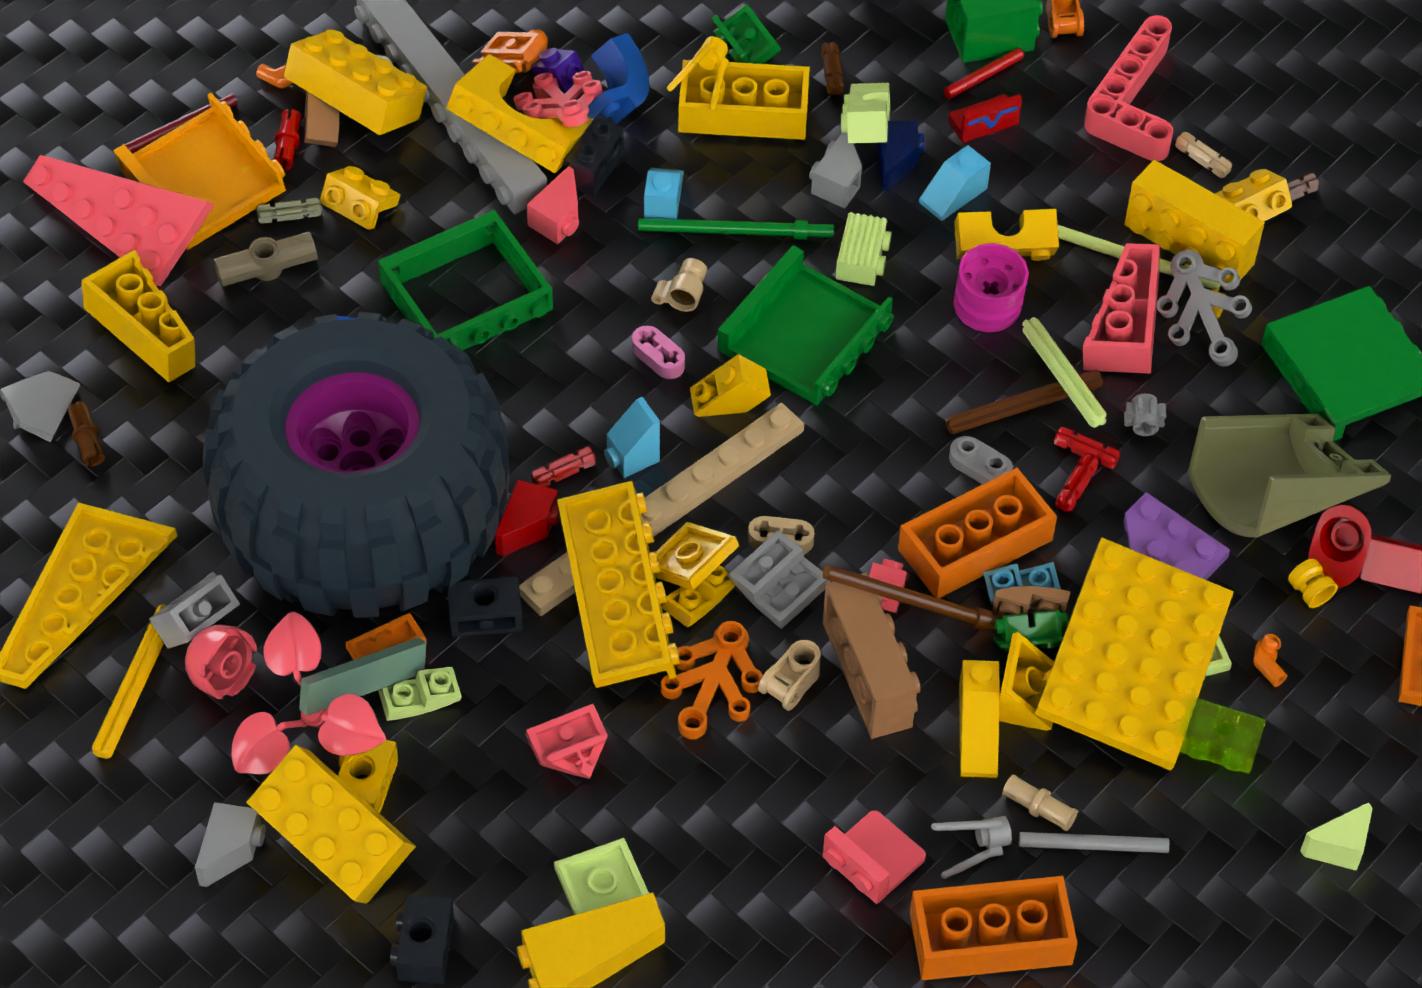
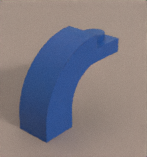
M628 33L611 38L591 55L606 79L608 90L604 91L588 105V116L590 119L604 116L605 119L611 117L613 122L617 124L647 98L649 92L647 67L639 49Z

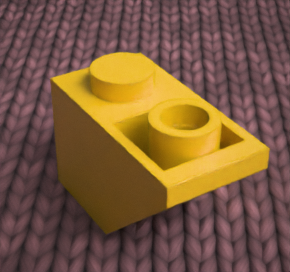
M739 354L690 387L694 415L698 417L746 413L771 396L766 369Z

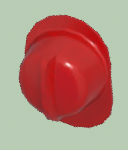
M1340 504L1326 510L1317 523L1308 559H1316L1323 568V574L1331 577L1338 588L1351 584L1358 578L1363 569L1372 532L1367 517L1353 506Z

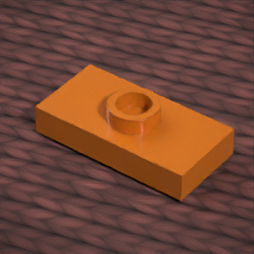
M409 612L347 641L346 649L352 659L355 660L420 637L426 643L427 640Z

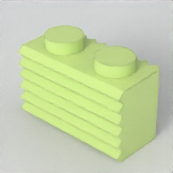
M848 213L837 259L836 280L875 286L876 276H883L886 256H881L882 251H889L892 232L886 231V218L880 219L878 216Z

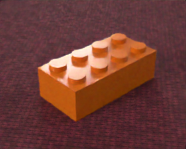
M1015 468L901 525L898 550L933 596L939 599L984 576L983 572L1000 568L1053 541L1057 516L1022 472Z
M1063 876L916 890L912 892L910 918L921 980L1073 965L1078 943Z

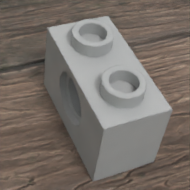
M220 574L200 581L151 616L149 620L169 649L191 641L201 630L213 625L239 606L240 603Z

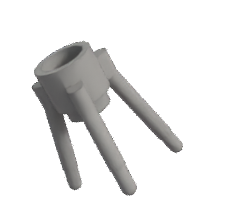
M1006 816L984 819L982 821L944 822L931 825V828L936 831L975 830L978 845L980 847L986 846L987 850L942 872L941 877L943 879L958 874L990 857L1003 855L1002 846L1010 845L1012 841L1011 828Z

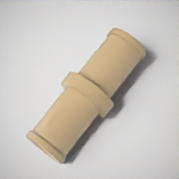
M1012 775L1003 788V796L1028 808L1029 814L1034 817L1040 815L1065 831L1070 829L1077 817V809L1071 808L1051 797V792L1047 789L1042 788L1039 790L1019 779L1016 775Z

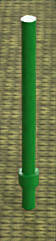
M639 218L638 231L794 236L796 240H807V237H833L834 224H808V220H795V223Z

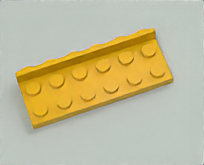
M629 481L558 499L595 687L599 688L662 671H667L669 679L676 678L674 665L680 664V658L676 643L670 644L668 634L674 633L669 612L663 613L661 603L667 602L662 581L656 583L655 573L661 572L656 551L650 552L648 543L654 542L650 523L643 522L642 514L648 513L643 492L636 493L633 482Z

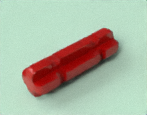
M1060 427L1056 433L1054 443L1064 449L1070 447L1072 448L1071 452L1080 456L1089 454L1092 457H1096L1101 461L1100 464L1107 468L1114 469L1120 459L1121 452L1110 446L1104 448L1103 443L1080 433L1076 436L1074 431L1069 428Z
M586 446L577 450V455L570 453L548 463V468L541 466L532 470L531 479L533 484L547 487L551 485L550 481L552 480L553 482H558L580 472L579 468L581 467L584 470L595 465L596 457L590 447Z
M1089 454L1081 456L1077 463L1078 466L1073 469L1063 486L1064 489L1060 491L1056 498L1055 505L1058 509H1062L1065 512L1073 510L1077 503L1076 500L1081 497L1091 480L1090 477L1094 475L1098 468L1099 461L1096 457H1092Z

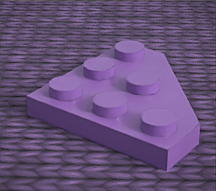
M1147 492L1125 513L1124 527L1128 536L1129 549L1205 580L1229 556L1230 549Z

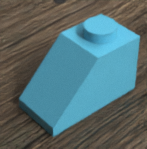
M967 145L943 163L920 197L919 203L939 220L943 221L987 190L991 163Z
M659 168L648 170L644 193V218L677 219L684 171Z
M643 397L636 399L607 433V449L604 450L605 458L610 467H616L623 478L660 462V420Z

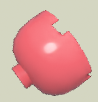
M209 626L201 630L192 639L185 657V670L192 684L216 699H223L222 697L225 695L232 697L248 684L254 673L256 664L252 663L251 660L252 651L257 653V645L250 634L234 626Z

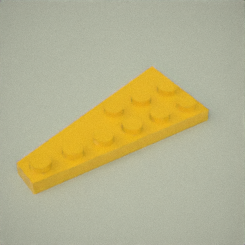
M78 502L0 652V682L26 689L177 537L176 528Z

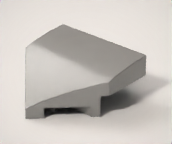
M47 371L0 389V396L3 401H6L14 420V429L22 428L51 442L80 387V383Z

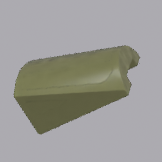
M1319 414L1205 416L1200 421L1188 469V476L1193 488L1208 513L1222 527L1244 537H1259L1324 509L1383 487L1390 482L1391 474L1373 459L1354 460L1332 441L1335 428Z

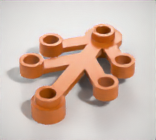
M736 621L722 623L715 630L713 638L690 647H678L679 657L688 656L690 659L687 661L680 660V664L675 666L679 670L686 672L676 675V678L669 679V676L666 675L661 680V693L667 699H676L682 694L683 688L704 681L693 706L684 708L678 716L679 732L688 739H697L705 734L707 730L706 713L718 686H720L729 703L728 714L732 720L742 722L750 716V702L742 697L727 669V665L732 656L742 673L741 686L743 690L749 693L758 692V685L763 675L760 670L754 667L745 650L749 643L748 632ZM731 638L735 639L736 641L728 642L726 640ZM716 653L713 662L692 669L695 665V659ZM748 678H755L758 681L755 683H749L746 680ZM675 684L678 687L676 689H668L666 686ZM737 706L744 707L745 710L742 712H737L734 710V708ZM689 724H696L698 727L689 728L687 726Z

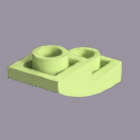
M453 667L419 670L415 679L404 680L378 690L387 721L428 713L460 701L462 697Z

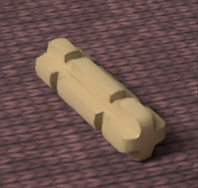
M1183 132L1178 136L1175 144L1177 149L1185 154L1189 152V157L1208 170L1212 168L1211 172L1219 178H1224L1230 173L1232 163L1225 157L1221 156L1219 158V153L1200 140L1196 142V138L1188 132Z

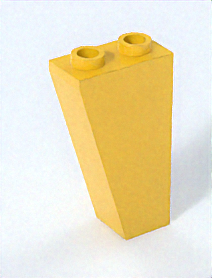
M650 893L521 930L522 945L517 947V952L522 968L529 967L532 979L528 980L529 988H592L664 944L665 923L654 893Z

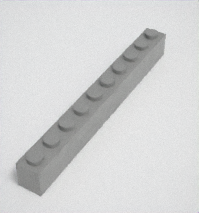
M356 0L357 6L354 7V11L358 21L361 24L365 23L373 40L376 43H381L392 63L396 62L402 72L415 76L416 80L428 86L424 102H427L431 107L436 121L442 122L446 126L451 140L454 143L458 142L463 148L468 162L474 163L478 167L483 181L486 184L490 183L500 203L502 205L506 204L514 215L527 209V204L547 186V177L533 160L445 109L455 83L465 74L407 1Z

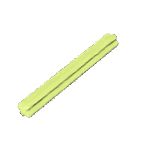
M1032 317L1030 320L1025 319L1022 323L1024 326L1023 333L1088 424L1094 428L1098 425H1104L1107 413L1039 319Z

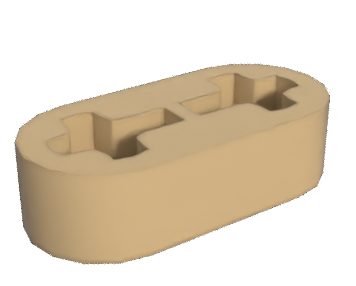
M759 516L754 518L749 524L748 542L755 550L777 530L801 547L804 554L813 548L814 528L807 521ZM761 530L768 531L767 537H760ZM796 534L803 535L801 541L795 540Z

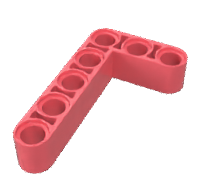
M1159 15L1148 17L1093 92L1087 103L1084 127L1091 135L1151 161H1161L1168 157L1173 127L1166 120L1130 105V103L1168 50L1172 24L1169 19Z

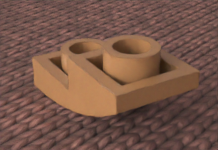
M306 91L304 143L336 147L339 133V110Z
M1018 586L999 589L995 592L992 615L1001 618L1003 615L1024 613L1029 615V613L1033 614V612L1059 610L1060 613L1067 612L1070 591L1038 586Z

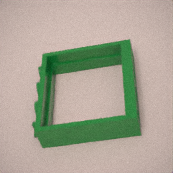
M495 210L378 260L380 282L406 320L422 325L423 328L433 332L434 338L441 336L447 342L454 343L462 351L476 344H482L500 333L513 330L518 325L533 318L542 317L547 312L553 310L552 287ZM494 243L529 293L442 333L436 334L402 283Z

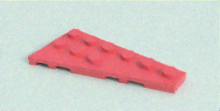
M43 155L38 157L23 181L118 257L121 258L135 250L140 257V263L144 269L147 268L153 276L154 284L160 287L215 205L208 201Z

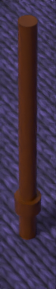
M826 565L823 570L824 579L968 622L970 627L986 631L990 629L995 631L994 622L1001 619L1000 617L993 616L991 611L980 607L971 609L835 566Z

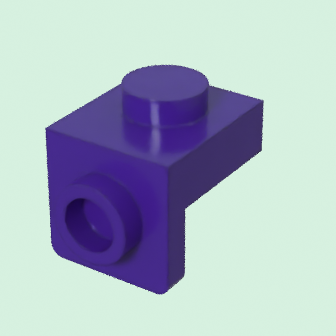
M550 48L540 55V59L531 66L535 76L542 73H552L553 77L557 78L563 93H566L574 85L572 76L578 72L585 71L576 51Z

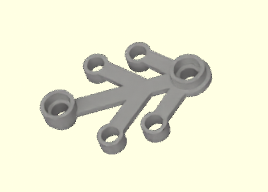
M1183 250L1177 253L1171 261L1170 269L1174 279L1167 295L1162 296L1157 301V310L1165 318L1175 316L1179 310L1177 302L1184 288L1188 285L1191 295L1179 322L1172 325L1168 331L1170 340L1176 346L1187 344L1190 340L1191 327L1199 312L1212 342L1209 346L1210 357L1219 366H1229L1236 361L1238 349L1230 338L1224 337L1212 306L1232 312L1237 318H1245L1251 313L1252 305L1245 296L1239 295L1232 298L1205 289L1200 278L1214 281L1220 283L1225 290H1233L1240 283V277L1235 269L1227 267L1220 270L1205 265L1202 257L1196 251ZM1187 261L1192 262L1189 268H1181L1183 263ZM1227 275H1234V279L1230 283H1224V278ZM1168 302L1173 303L1170 310H1162L1164 304ZM1239 303H1246V307L1242 311H1236L1235 308ZM1184 331L1182 338H1174L1176 332ZM1227 345L1224 353L1216 352L1219 346Z

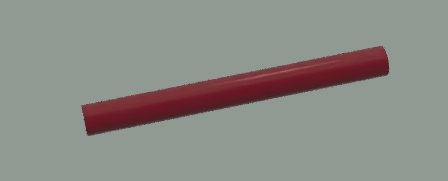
M233 93L218 99L219 102L225 101L230 108L238 105L237 98ZM208 104L124 145L134 154L208 110L211 106Z

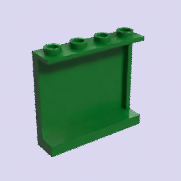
M793 245L718 328L717 350L731 358L739 354L766 369L768 379L817 406L825 396L829 397L833 394L838 381L844 374L848 375L851 373L858 357L863 352H869L875 342V337L881 331L885 332L890 327L894 317L891 313L893 299L888 297L879 306L804 265V251Z
M1370 286L1266 324L1261 343L1262 347L1309 413L1319 414L1335 428L1332 441L1343 437L1346 425L1422 396L1421 351L1417 345L1410 341L1404 333L1401 323L1392 317L1386 309L1383 299L1377 296Z

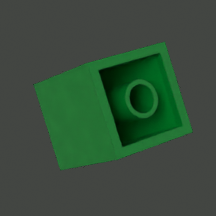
M947 0L945 21L962 62L967 63L1000 57L1016 48H1020L1023 52L1033 51L1036 37H1039L1040 34L1038 19L1039 15L1043 13V5L1041 0Z

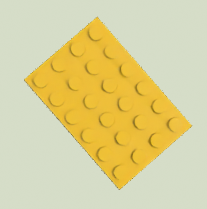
M1101 537L1035 715L1171 771L1179 755L1234 591Z

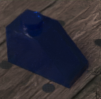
M917 120L888 121L887 142L877 143L882 191H889L918 165L919 152H924L925 141L924 133H918Z

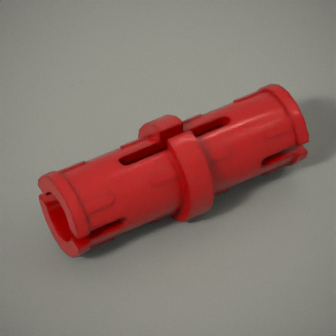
M289 109L282 112L280 129L275 133L274 137L276 148L272 160L276 159L282 168L284 160H286L285 170L292 168L294 152L300 144L298 132L302 115L295 109L291 110L290 119H288Z

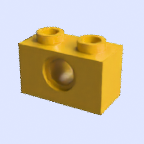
M385 740L380 745L366 752L339 757V767L341 769L338 777L378 813L381 812L398 763L396 742ZM359 775H367V777L363 779L355 778Z

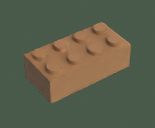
M867 572L861 574L868 577ZM834 581L826 583L823 625L871 739L912 728L914 713L918 711L916 695L920 693V683L914 671L910 672L907 667L908 659L905 647L902 642L897 643L894 637L895 627L892 617L889 613L884 614L881 607L882 596Z

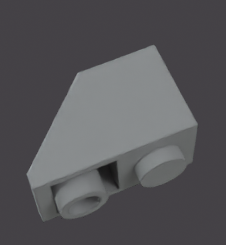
M842 133L836 141L832 140L829 143L825 156L820 162L816 161L809 174V178L812 179L811 194L844 209L860 189L862 165L854 144L848 143V133Z

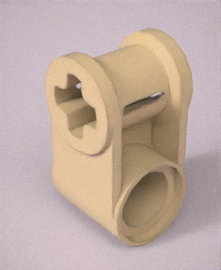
M799 640L793 643L776 664L772 665L765 672L758 685V691L762 694L769 693L782 702V707L787 711L793 709L804 693L820 676L821 652L819 647L810 640ZM799 661H808V662H811V663H810V664L803 665V664H799L798 662H799Z

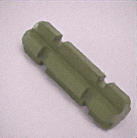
M317 197L306 198V202H301V199L276 202L275 206H270V203L257 206L258 221L261 224L273 223L272 219H277V222L303 219V215H308V218L321 215V204Z

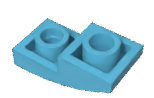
M1054 562L1020 571L1018 564H1013L983 572L991 605L994 602L995 592L999 589L1018 586L1061 589Z

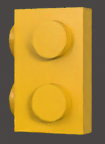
M347 166L327 174L320 203L370 230L375 228L379 212L396 207L401 194L390 189L387 183L373 180L364 175L361 169Z
M1267 169L1256 170L1250 174V177L1239 182L1227 184L1223 187V190L1215 193L1262 221H1266L1292 207L1286 178Z

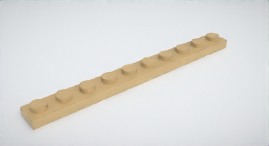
M781 402L645 497L648 513L642 514L644 523H650L653 537L804 431V422ZM568 552L519 585L520 596L540 616L575 593Z

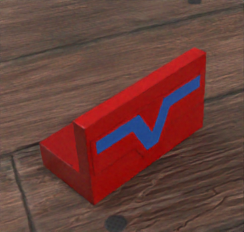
M1004 94L950 112L948 122L962 143L1018 125L1022 97L1018 94L1007 98Z

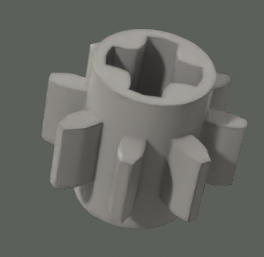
M1139 394L1133 397L1131 402L1126 403V411L1124 412L1125 426H1133V431L1137 435L1150 436L1155 434L1159 427L1165 426L1164 419L1167 418L1166 404H1157V398L1154 395Z

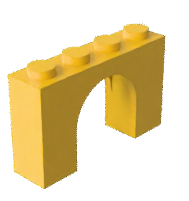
M488 54L455 83L445 109L551 172L556 173L565 165L566 157L594 119H590L588 116V120L579 126L565 127L558 118L539 119L517 112L502 99L508 91L516 69Z

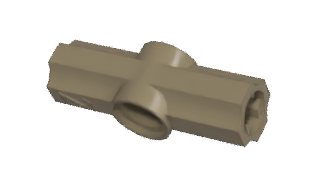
M306 232L278 241L268 237L258 238L251 243L247 250L213 260L221 286H227L254 277L263 281L274 280L281 274L282 269L316 260L318 256L311 233Z

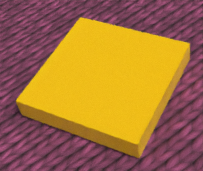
M686 522L656 551L661 572L655 573V578L694 590L739 547L738 541L735 536Z

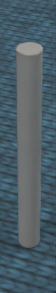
M1019 832V847L1169 853V838Z

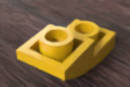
M719 565L694 590L680 587L666 596L667 602L662 604V609L669 612L671 616L688 628L712 610L735 587V584L729 578V572Z

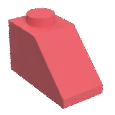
M570 166L527 204L528 226L556 244H559L566 236H571L579 225L574 169Z

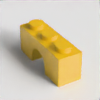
M1056 209L1023 210L1019 218L1020 232L1014 236H1003L994 229L991 211L958 213L954 221L957 259H962L970 249L989 243L1006 245L1017 251L1021 257L1031 256V260L1035 261L1050 259V255H1054L1059 248Z

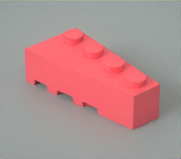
M1126 243L1113 273L1111 285L1104 294L1103 304L1099 313L1095 315L1091 332L1083 344L1084 371L1151 373L1160 272L1159 244Z

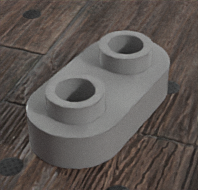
M959 437L950 446L949 460L952 466L982 485L1013 470L1012 462L1008 457L974 437Z

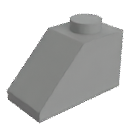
M214 802L195 865L199 886L207 887L253 860L256 847L263 845L266 832L265 824H261L260 816L253 808Z

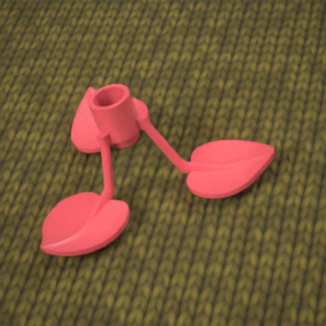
M295 612L288 613L270 632L265 641L264 659L268 668L280 676H288L293 673L295 680L300 685L301 678H303L300 671L308 672L314 670L321 659L322 649L317 632L305 617ZM345 694L334 699L327 709L308 716L301 711L300 720L281 722L278 725L270 713L259 712L250 715L240 724L235 733L232 743V761L234 769L240 774L263 775L271 773L290 751L289 739L281 732L287 728H306L309 725L320 729L318 739L323 748L332 754L340 756L355 755L371 750L386 740V736L370 704L358 695Z

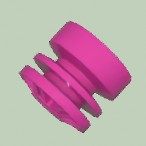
M995 243L978 245L967 251L960 262L953 300L956 315L965 325L977 331L991 333L1003 331L1016 322L1021 314L1029 275L1026 261L1020 254L1006 245Z

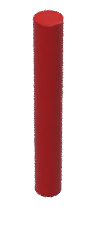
M1016 48L945 87V96L951 99L1024 58L1023 51L1020 48Z

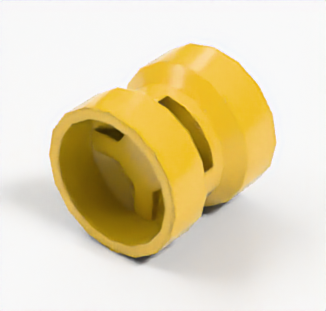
M1313 558L1299 564L1288 577V581L1293 588L1303 593L1302 598L1309 608H1316L1326 603L1334 596L1338 588L1331 577L1323 574L1322 566Z

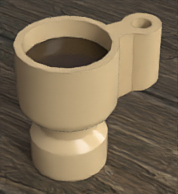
M695 258L684 260L679 274L673 280H661L657 283L651 297L652 302L658 305L669 303L673 308L685 312L696 309L703 293L702 283L707 274L706 265Z

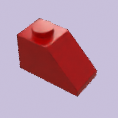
M520 480L517 481L495 534L496 555L505 556L548 537L552 525L557 526L561 518L557 501L558 490Z

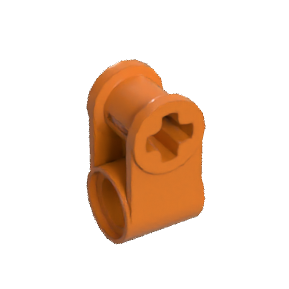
M1047 0L1046 13L1050 37L1056 38L1059 34L1073 33L1077 36H1083L1084 15L1080 8L1079 0Z

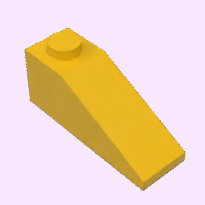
M962 661L959 681L961 777L997 778L999 661Z

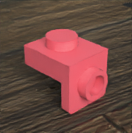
M883 558L882 564L872 563L869 577L904 588L905 582L908 581L909 573L902 570V563ZM882 596L881 607L883 610L897 613L900 602Z

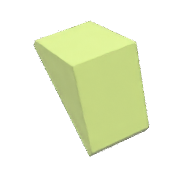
M1366 803L1307 832L1300 850L1301 853L1307 858L1357 871L1364 852L1373 808L1369 803Z

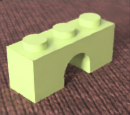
M889 83L851 84L850 94L844 95L843 113H841L842 133H848V143L887 142L888 123L890 121Z

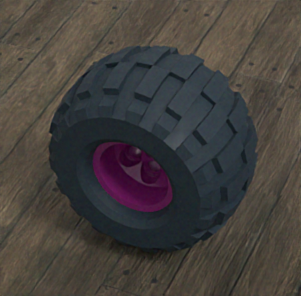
M359 312L358 319L337 320L336 314L314 318L311 327L298 331L294 326H291L273 335V339L267 341V350L264 351L256 348L232 371L226 390H219L210 411L208 429H206L203 446V472L213 520L222 534L224 544L246 574L253 570L254 576L262 589L281 601L286 599L293 604L299 599L304 610L333 617L337 609L352 610L354 618L379 617L380 608L398 605L402 612L427 602L429 590L432 588L440 593L445 591L447 586L450 588L468 575L469 567L477 555L483 558L494 540L499 519L502 518L507 503L510 483L507 430L501 417L500 406L483 372L476 375L469 356L454 343L447 342L441 336L434 338L431 330L406 319H402L398 324L388 323L386 317H382L378 313Z

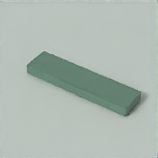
M420 637L301 678L299 710L308 716L327 709L330 703L339 696L345 694L363 696L415 677L419 670H424L427 643Z

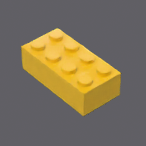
M332 29L291 43L284 72L286 79L378 135L419 120L428 87L416 80L415 76L402 72L392 66L390 61L377 57L369 52L365 46L352 42L344 37L343 33Z
M683 59L682 70L691 60ZM729 62L725 69L715 111L710 110V104L718 68L707 70L698 63L681 81L678 132L805 140L810 67Z
M1153 160L1132 182L1124 223L1133 232L1159 244L1162 249L1168 250L1175 255L1183 250H1193L1202 257L1205 265L1220 270L1227 267L1233 268L1239 275L1240 280L1255 264L1265 224L1264 221L1156 160ZM1227 275L1224 278V283H1230L1234 279V275Z
M295 745L246 802L356 902L367 904L416 847L310 750Z

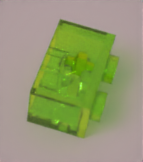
M1195 698L1183 734L1184 740L1180 752L1188 754L1196 760H1207L1223 765L1231 771H1242L1250 774L1266 719Z

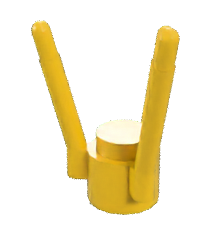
M708 37L693 59L667 86V90L672 91L698 63L707 70L718 68L710 104V110L715 111L725 69L729 64V60L725 58L728 52L726 43L718 37Z

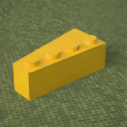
M135 250L82 279L83 308L167 382L173 381L195 367L194 337L176 310L171 309L162 290L159 291L154 284L153 276L147 268L144 269L140 263V257Z

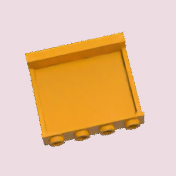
M212 93L207 95L211 108L134 154L124 144L113 150L119 169L127 179L215 204L188 244L187 250L257 209L258 205L265 204L286 191L282 179L285 176V172L276 159L270 160L264 145L258 139L254 141L250 137V132L242 120L236 121L228 104L225 101L219 102ZM247 165L252 166L245 173L241 169Z

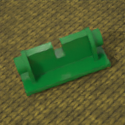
M1059 610L1033 612L1034 626H1028V615L1026 613L1003 615L1001 619L994 622L996 634H1001L1002 636L993 637V641L1000 648H1004L1005 651L1009 652L1012 634L1019 632L1033 645L1039 644L1041 648L1059 647L1065 634L1062 627L1068 626L1066 612L1060 613Z

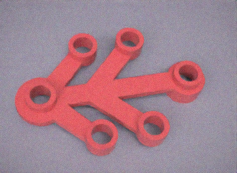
M590 71L578 72L572 76L574 85L564 94L559 88L557 78H554L552 73H542L534 77L535 82L532 85L537 99H533L531 92L517 94L513 99L516 109L523 110L526 116L533 118H558L562 121L563 126L576 127L588 120V105L603 93L601 82L593 80ZM582 92L584 93L578 100H575Z

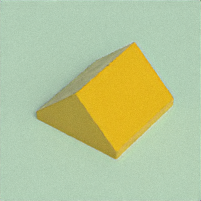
M1019 632L1012 634L1000 693L999 721L1045 731L1051 730L1053 722L1035 715L1045 688L1040 686L1041 679L1052 668L1054 661Z

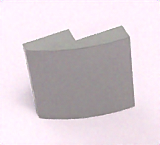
M779 530L729 573V578L737 588L780 629L825 590L826 583L830 582V580L823 578V571L804 558L803 549Z

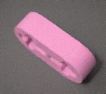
M647 325L641 326L633 332L632 350L634 354L659 376L673 379L679 377L684 372V352L660 330Z

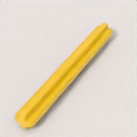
M159 605L154 614H156L158 611H160L167 605ZM151 622L92 745L93 754L97 757L109 759L112 756L164 645L163 640Z

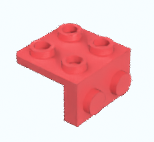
M876 810L870 811L845 834L834 826L824 835L823 858L876 904L925 861L926 857L925 851Z

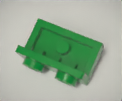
M748 4L724 22L717 15L711 18L718 27L713 32L726 45L728 43L732 45L733 48L728 52L737 63L764 64L782 50Z

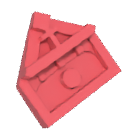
M594 704L529 728L525 734L541 766L590 779L608 737Z

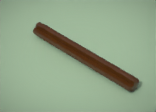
M1098 370L1079 375L1089 390L1103 385V380ZM1055 382L948 416L945 422L949 433L956 434L1068 398L1069 396L1061 384Z

